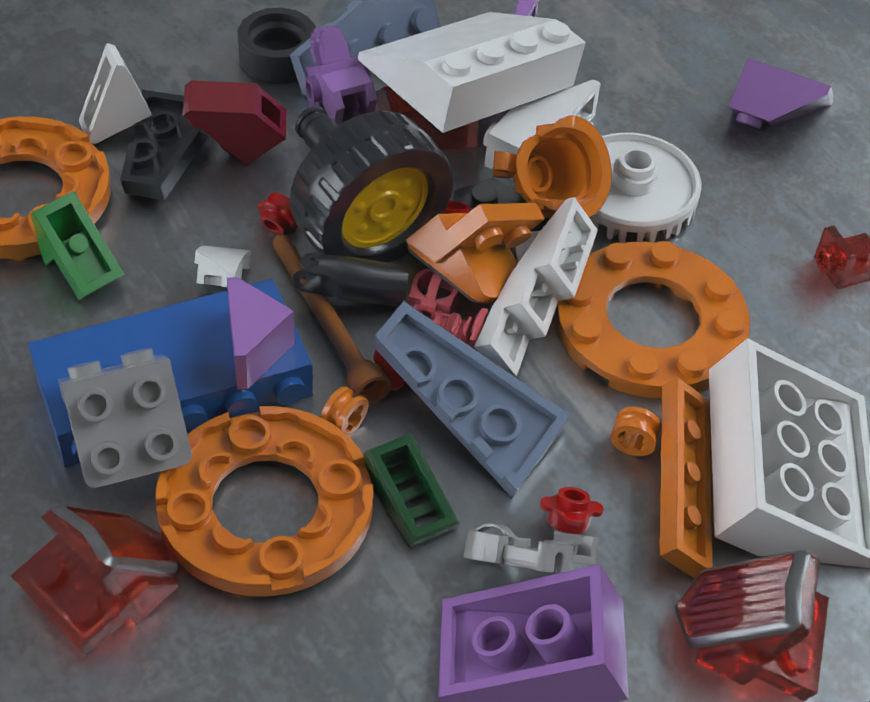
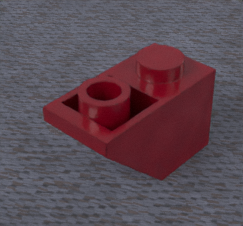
M191 80L185 84L183 116L186 117L193 127L201 129L218 142L225 152L233 154L244 164L249 165L286 140L287 109L256 83Z

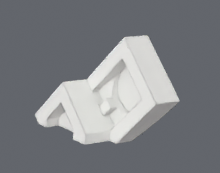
M200 246L195 252L194 263L198 264L196 283L227 287V278L238 277L241 279L242 269H250L252 250Z

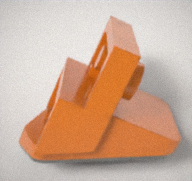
M537 203L479 204L469 213L437 214L406 239L408 243V250L414 257L470 301L494 304L517 265L510 248L527 241L532 236L530 230L545 219Z

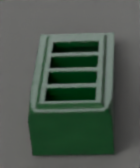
M412 433L364 452L365 466L369 473L371 484L373 483V490L410 547L459 526L460 523ZM399 464H402L406 469L391 476L387 470ZM411 479L416 484V486L401 492L396 487V485ZM421 495L427 501L410 509H407L404 503ZM434 511L438 519L417 528L413 519Z

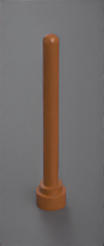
M277 235L273 240V247L293 279V275L296 272L303 270L300 263L302 257L287 235ZM305 279L300 280L302 284H308ZM300 291L348 369L346 386L353 391V398L363 396L368 400L369 405H373L385 398L391 389V381L382 366L363 357L327 297Z

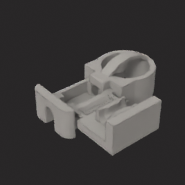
M481 524L474 530H467L464 558L552 573L570 571L571 563L595 565L598 545L597 537L555 531L553 541L544 540V542H539L538 548H530L531 539L516 537L510 528L501 524ZM489 528H497L500 529L505 535L489 533L484 531H486Z

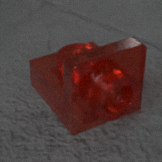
M834 225L825 227L814 256L820 271L827 275L837 290L870 281L869 236L866 233L843 238Z

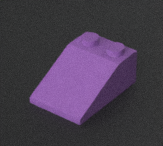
M601 564L442 599L439 674L440 700L442 702H617L629 699L623 600Z

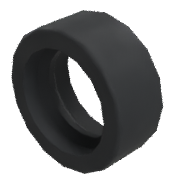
M283 7L265 8L251 13L242 20L237 30L240 65L247 74L261 81L283 83L297 80L290 54L311 37L310 33L314 32L316 25L307 15L297 10ZM280 39L298 44L296 47L287 50H269L258 46L260 43L269 40Z

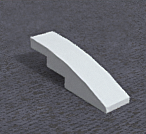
M575 197L564 201L518 262L492 306L474 346L480 354L514 377L517 376L529 340L546 336L558 301L575 297L598 230Z

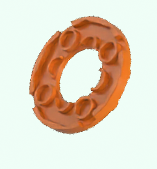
M18 116L0 119V165L11 161H34L48 165L59 173L63 181L62 191L60 194H56L55 198L58 199L75 191L95 224L104 213L109 202L111 180L106 156L103 151L99 152L90 143L89 135L70 124L49 118ZM47 204L35 207L28 216L20 217V213H15L11 218L0 217V259L23 261L32 256L41 255L30 214Z
M667 241L657 243L627 242L610 244L589 255L575 297L561 300L557 303L556 326L563 347L583 371L589 367L597 374L608 379V387L639 397L662 399V385L677 377L698 393L708 390L709 369L749 337L750 316L746 301L734 280L709 260ZM647 282L654 283L656 288H661L663 284L670 287L673 294L677 297L693 303L694 310L699 314V328L693 337L680 345L666 348L642 346L626 339L612 326L606 313L607 303L613 299L615 292L623 287L624 289H629V285Z
M259 406V413L230 418L227 412L204 422L187 434L192 452L189 463L161 471L158 477L156 487L157 517L161 535L173 557L175 556L177 562L191 575L210 586L234 594L259 597L277 596L300 591L320 583L340 570L354 556L366 537L372 518L373 483L371 484L370 476L365 466V458L360 449L349 436L334 424L314 414L293 408ZM255 461H278L295 466L310 478L318 492V507L312 520L305 527H301L297 534L290 537L276 536L268 539L266 542L255 543L250 538L245 540L235 537L219 523L213 511V496L220 482L236 468Z

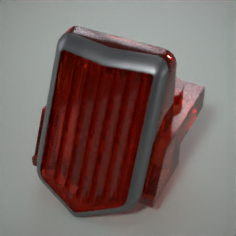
M64 505L54 506L41 516V519L55 537L11 575V578L85 657L92 653L128 619L135 625L139 624L179 587L171 578L178 570V563L173 552L163 540L161 533L127 514Z
M798 550L722 566L715 565L699 573L675 606V612L688 645L697 649L695 663L742 686L757 678L802 701H806L818 694L829 597L816 591L820 564L819 557L805 550Z

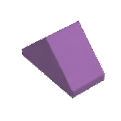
M229 277L227 278V291L237 390L248 389L295 345L294 311L240 278Z

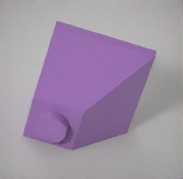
M748 58L729 108L733 113L738 114L737 122L760 129L762 123L775 126L829 107L833 103L834 95L829 85Z

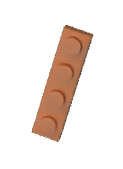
M677 377L662 385L659 546L662 558L695 579L703 570L713 567L710 401ZM713 570L704 572L699 578L712 573Z

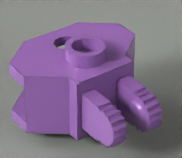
M333 25L331 27H318V29H314V32L310 33L311 37L309 39L311 42L309 43L312 44L311 52L315 65L306 67L308 77L304 79V86L309 107L323 108L328 113V116L340 125L343 121L344 105L351 117L354 118L362 114L375 112L377 96L368 68L358 60V56H350L347 42L344 40L345 35L342 33L343 31H340L339 27Z

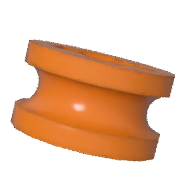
M342 386L330 396L320 417L334 424L350 437L362 424L367 414L369 402L363 396L353 398V391L346 386Z
M626 407L617 413L610 439L618 450L626 454L645 456L655 450L661 422L654 413L647 409Z

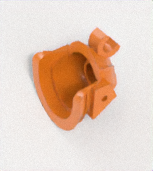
M569 115L562 119L559 118L555 124L537 125L535 135L522 142L517 155L510 152L494 151L493 177L512 178L515 186L514 191L519 193L527 203H537L544 218H551L564 201L575 197L588 217H591L602 208L608 197L612 178L610 155L599 131L582 117Z

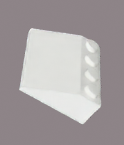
M488 12L359 52L358 60L444 133L572 87L586 42L573 33L566 24L559 22L557 19Z
M747 338L709 369L715 537L757 556L766 557L805 550L810 554L809 562L870 568V441L864 396ZM788 554L773 558L793 560L794 554Z

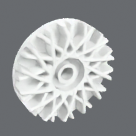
M614 133L602 136L610 155L612 178L610 191L604 205L596 214L589 217L597 229L600 224L607 226V238L612 239L618 234L620 243L625 242L627 232L638 233L637 242H643V238L648 242H655L657 231L661 230L666 239H669L671 234L677 236L680 233L682 222L688 226L690 221L694 219L698 207L702 183L694 163L679 148L654 136L640 133Z

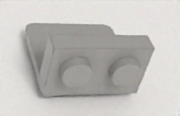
M152 348L120 355L122 364L101 369L99 361L74 365L67 368L69 377L58 379L62 399L67 408L83 477L86 484L92 488L183 466L191 460L192 452L170 359L162 354L154 356Z

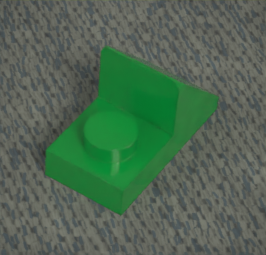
M75 191L52 201L30 214L45 265L47 266L53 262L57 263L78 300L124 275Z

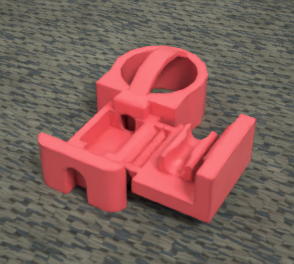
M430 268L418 272L413 278L412 289L408 296V304L475 349L476 341L488 317V309L481 308L480 313L476 315L473 322L470 316L468 320L461 319L460 314L454 313L458 307L459 291ZM439 287L451 293L447 297L436 299ZM428 288L426 296L420 292Z

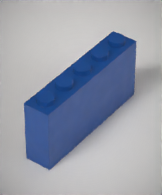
M273 278L250 284L285 305ZM227 290L28 343L36 381L64 467L80 463L67 408L62 399L58 379L69 377L67 368L74 365L99 361L101 369L122 364L120 355L146 348H152L154 356L162 354L168 357L187 433H190L204 422L227 412L229 417L232 418L259 412V406L291 405L301 399L313 396V365L295 325V345L248 389L237 390Z

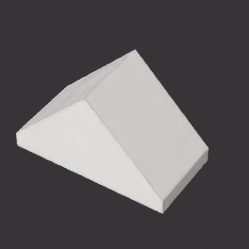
M106 43L79 117V123L83 132L89 135L90 143L94 144L152 115L116 46Z

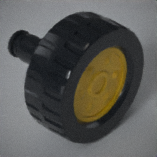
M321 107L307 108L298 116L295 123V131L299 137L304 139L310 151L300 164L293 179L290 192V208L294 221L311 245L320 254L324 255L334 254L392 263L409 253L406 239L437 214H444L453 190L452 168L448 158L437 144L412 119L396 112H370L356 116L340 125L330 118L328 113Z

